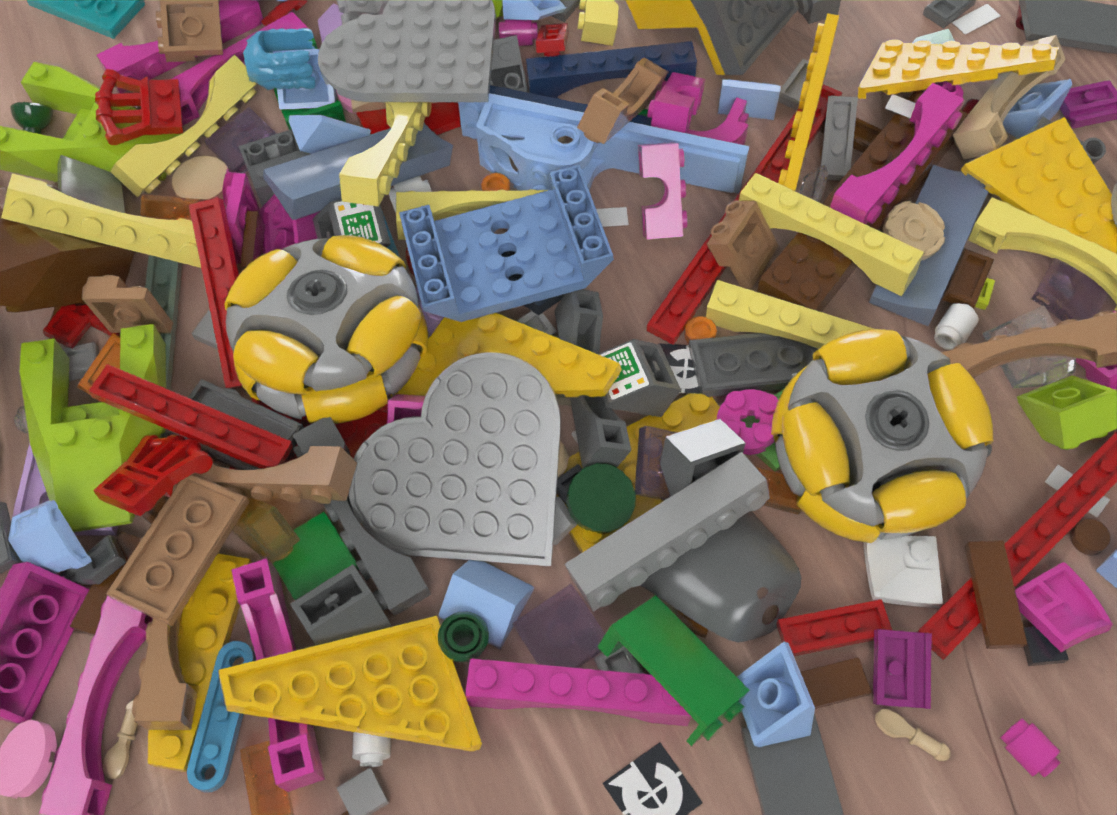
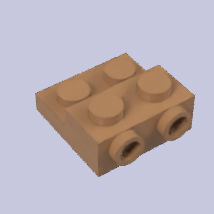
M160 0L161 11H156L157 27L162 28V36L157 37L158 49L160 54H165L167 62L196 61L195 56L223 55L218 0Z
M733 201L726 206V216L722 222L712 227L710 231L712 237L707 245L719 266L730 267L740 287L752 289L779 245L756 201Z
M113 275L88 277L87 283L82 289V300L110 333H120L121 328L154 324L159 333H171L172 320L148 288L141 286L128 288L120 277Z

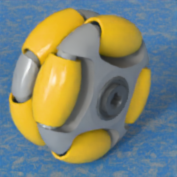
M338 235L332 236L330 239L323 238L303 241L285 247L283 250L276 249L255 259L239 274L230 288L224 303L227 311L226 332L233 350L235 371L244 389L252 398L261 400L282 414L298 419L307 416L309 423H315L322 418L331 417L334 424L345 423L363 418L388 404L387 395L392 394L394 396L408 382L418 365L420 354H424L427 351V322L418 304L416 289L412 278L406 271L404 261L390 249L364 237Z
M867 329L845 334L815 351L813 360L799 371L783 390L774 411L771 435L774 436L776 442L777 459L782 474L793 494L798 495L796 505L822 528L843 538L864 543H873L877 537L883 540L908 536L918 531L936 527L958 514L966 506V498L969 497L982 476L988 454L986 446L994 441L993 423L989 406L982 390L969 372L960 363L951 364L947 356L930 345L909 337L900 336L898 332L886 329Z

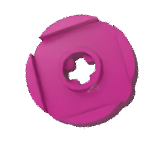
M761 390L732 391L721 404L716 420L721 419L746 442L743 454L754 455L766 451V447L771 446L775 442L774 436L771 435V429L778 399L773 394H768ZM748 416H755V419L760 421L759 423H753L752 428H747L742 420Z

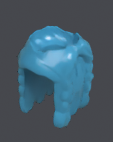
M308 28L298 30L270 29L268 31H258L247 39L246 42L248 44L243 54L249 81L259 84L266 90L275 88L279 90L283 88H315L316 80L315 77L311 76L313 66L307 63L310 60L309 51L304 50L315 49L312 46L313 42L308 41L314 38L312 30ZM299 50V51H295V52L287 51V52H284V53H283V52L273 53V51Z

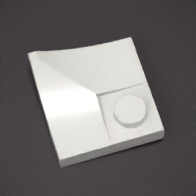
M904 536L883 540L877 537L873 543L863 542L872 600L882 599L885 603L940 608L943 605L936 536Z

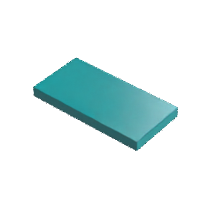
M27 0L29 6L112 39L145 6L144 0Z

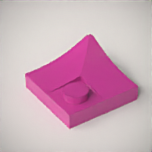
M1065 562L1015 589L1020 612L1060 652L1090 637L1108 632L1113 625L1092 591Z

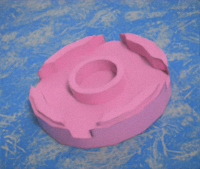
M27 720L17 725L8 734L0 747V795L16 799L18 797L25 798L32 795L43 784L53 764L48 762L51 752L56 753L57 749L55 731L49 724Z

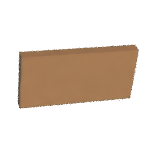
M194 474L180 481L106 595L172 627L249 504L247 497Z

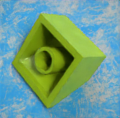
M1073 375L1017 396L1019 405L1041 438L1048 443L1058 446L1060 449L1077 448L1080 443L1093 438L1105 437L1108 435V432L1117 429V390Z

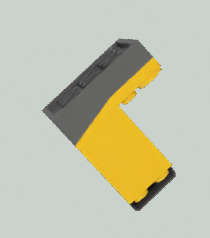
M626 0L638 29L697 27L716 75H743L799 9L797 0Z

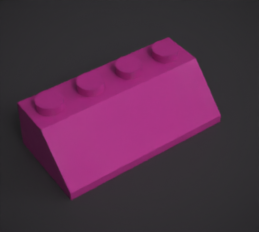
M28 561L13 564L0 589V719L18 725L31 720L74 630L70 625L90 590Z

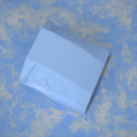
M55 500L44 502L12 517L8 541L22 562L28 561L54 574L67 569H79L92 562L90 556L87 555L59 510Z

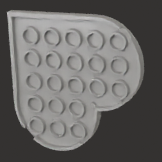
M389 0L382 15L362 14L357 19L342 24L325 37L318 52V64L322 78L326 85L330 84L337 89L339 95L355 101L488 102L496 24L494 4L492 0Z
M478 353L466 356L452 363L430 386L424 399L421 417L403 418L382 426L363 442L354 457L357 465L349 489L351 507L358 522L362 523L376 541L394 552L405 555L551 566L561 414L557 397L550 383L531 364L505 353Z

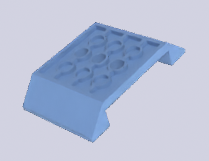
M580 165L549 172L552 190L434 221L430 205L399 212L423 311L463 322L586 288L614 260ZM501 228L508 229V231L503 234L494 233L496 230ZM506 251L515 252V254L510 257L501 256V254ZM513 274L523 275L519 280H508Z

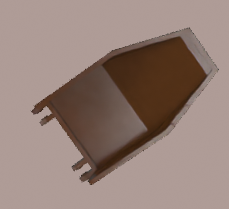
M58 181L55 184L47 185L58 191ZM0 187V306H6L7 312L20 313L84 302L82 300V289L87 283L88 277L113 275L120 277L126 284L133 256L139 252L3 219L1 217L8 187Z

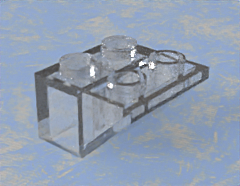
M1043 305L982 333V336L987 342L994 336L1006 335L1010 337L1022 334L1023 331L1029 328L1041 327L1045 329L1054 327L1056 324ZM1067 356L1031 357L1000 365V368L1012 389L1043 387L1074 374L1076 358Z

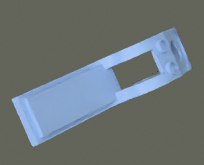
M489 93L488 102H458L462 136L477 139L480 165L491 173L505 175L514 184L513 187L519 191L530 189L552 190L549 172L578 164L581 167L589 190L594 178L600 172L607 169L615 168L639 174L638 145L669 142L679 143V149L683 148L685 163L684 167H680V180L684 179L686 184L739 194L741 190L749 146L633 122L627 123L605 144L601 142L596 143L587 139L584 136V132L577 128L584 112ZM563 136L573 139L568 144H562L557 140ZM509 157H511L514 165L518 168L517 172L512 168Z

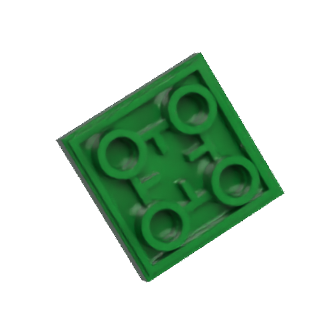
M325 512L264 547L269 559L279 572L281 579L295 601L352 564L357 571L359 570L355 559Z

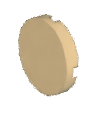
M193 157L183 162L175 170L172 176V188L179 201L187 206L216 197L223 199V181L226 169L228 168L223 161L216 157Z
M904 201L896 205L884 219L883 233L923 251L924 254L921 260H926L933 256L945 242L943 232L945 229L944 221L937 211L927 204L921 202L915 204L911 203V201Z

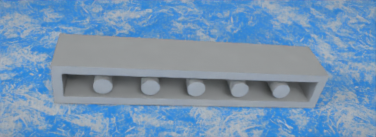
M742 452L565 563L572 581L593 612L600 607L610 605L620 594L631 587L641 585L648 576L659 569L671 566L679 556L691 548L696 549L702 546L707 538L720 530L730 528L737 519L746 513L761 508L770 499L767 479Z

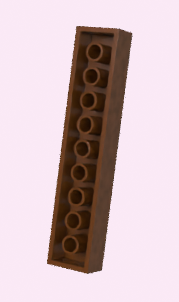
M914 91L907 100L916 103L924 91ZM959 110L963 115L953 130L950 128L946 130L947 134L938 148L933 146L930 149L931 153L922 166L916 165L915 172L906 185L901 183L893 201L890 204L884 203L881 206L882 211L873 224L868 222L866 225L883 232L884 219L896 205L911 199L928 177L933 165H937L954 144L953 134L968 116L967 113ZM896 113L822 204L830 208L835 192L851 174L855 177L867 175L896 159L913 140L915 123L909 121L910 118ZM798 232L762 275L757 292L822 312L858 266L834 247L819 239Z

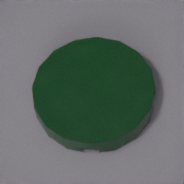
M594 464L585 467L572 478L568 488L566 504L571 517L581 528L587 531L606 534L621 528L631 518L635 509L636 493L631 480L623 471L608 464Z

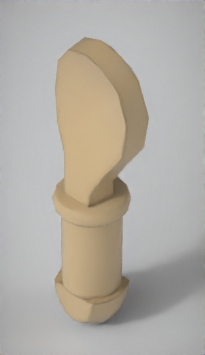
M133 700L126 705L125 709L127 710L120 732L116 735L119 737V741L107 751L103 760V772L109 779H117L122 776L129 761L131 740H135L134 734L138 725L134 721L135 718L132 714Z
M882 709L876 713L875 721L877 726L886 735L893 738L907 737L910 739L909 743L911 745L918 746L934 756L936 760L946 761L950 758L951 753L947 745L926 735L920 728L914 729L896 712Z

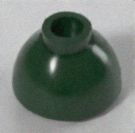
M16 102L10 106L13 119L23 128V131L41 134V130L48 126L53 117V109L48 105Z
M466 611L457 612L447 617L438 631V643L442 652L449 659L461 663L470 662V659H477L481 656L489 640L488 628L483 619L474 613Z

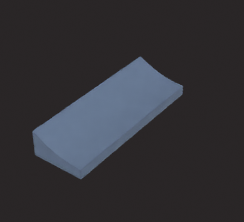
M424 123L422 131H418L414 146H410L408 150L407 160L401 163L399 175L397 178H393L391 186L449 166L453 145L437 136ZM391 128L264 169L263 178L292 220L319 212L329 202L342 199L339 174L348 158L375 146L386 137Z
M933 165L915 204L921 202L937 211L944 221L945 229L943 232L945 242L933 256L926 260H921L916 276L902 296L876 285L869 303L929 326L987 196L988 191L984 189L986 185L970 174L965 176L962 172Z

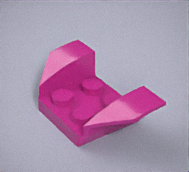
M226 169L222 188L223 199L226 206V215L236 264L241 263L247 211H258L260 215L247 175L230 172V169Z

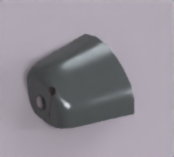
M750 511L737 519L730 528L720 530L707 538L702 546L696 549L691 548L679 556L671 566L661 568L648 576L646 581L640 586L715 634L731 641L745 642L765 636L777 628L776 623L778 619L784 618L801 588L802 578L799 568L791 555L757 516ZM762 587L766 588L768 592L759 599L757 591ZM777 605L778 612L775 618L768 624H763L762 616L770 606Z

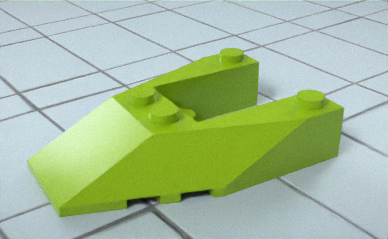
M33 62L21 81L31 101L48 105L53 110L77 115L63 139L0 126V170L57 182V164L60 156L63 155L110 172L114 164L136 144L163 142L181 134L143 135L118 145H110L105 138L106 132L103 126L96 120L98 105L95 103V93L100 90V87L58 66ZM132 106L111 107L112 110H138ZM117 123L115 125L117 128L123 129L137 123ZM164 172L158 180L164 181L167 174Z
M154 324L121 328L120 369L166 388V343ZM55 338L21 343L19 372L29 441L49 501L55 500L73 532L133 523L135 514L101 501L93 490L128 460L145 436L156 435L160 438V435L165 433L166 429L104 402L68 407L70 363L68 355Z

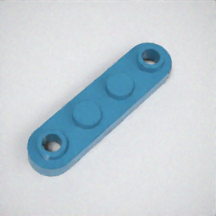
M242 641L227 643L220 649L217 655L187 768V778L194 788L202 792L208 793L218 790L224 785L229 775L244 714L226 710L218 670L232 667L237 658H244L243 664L256 661L254 651ZM210 767H215V775L211 779H205L206 770Z

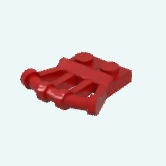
M112 69L104 71L102 75L103 83L100 90L95 93V103L98 105L96 120L103 126L106 132L105 138L110 145H118L143 135L183 134L178 79L148 80V77H145L142 80L122 76ZM114 87L137 92L112 94ZM141 106V109L112 110L111 107ZM117 123H137L123 129L117 128L115 125Z
M171 434L167 438L148 435L140 441L128 460L93 491L101 501L141 517L145 512L151 510L163 495L170 498L175 484L193 473L203 474L208 472L212 467L213 461L207 452L201 450V445L198 441L185 439L177 434Z

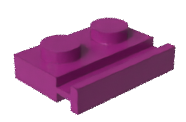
M1110 80L1070 88L1060 110L1065 119L1071 121V129L1117 120V91Z
M874 629L873 704L931 709L932 633Z

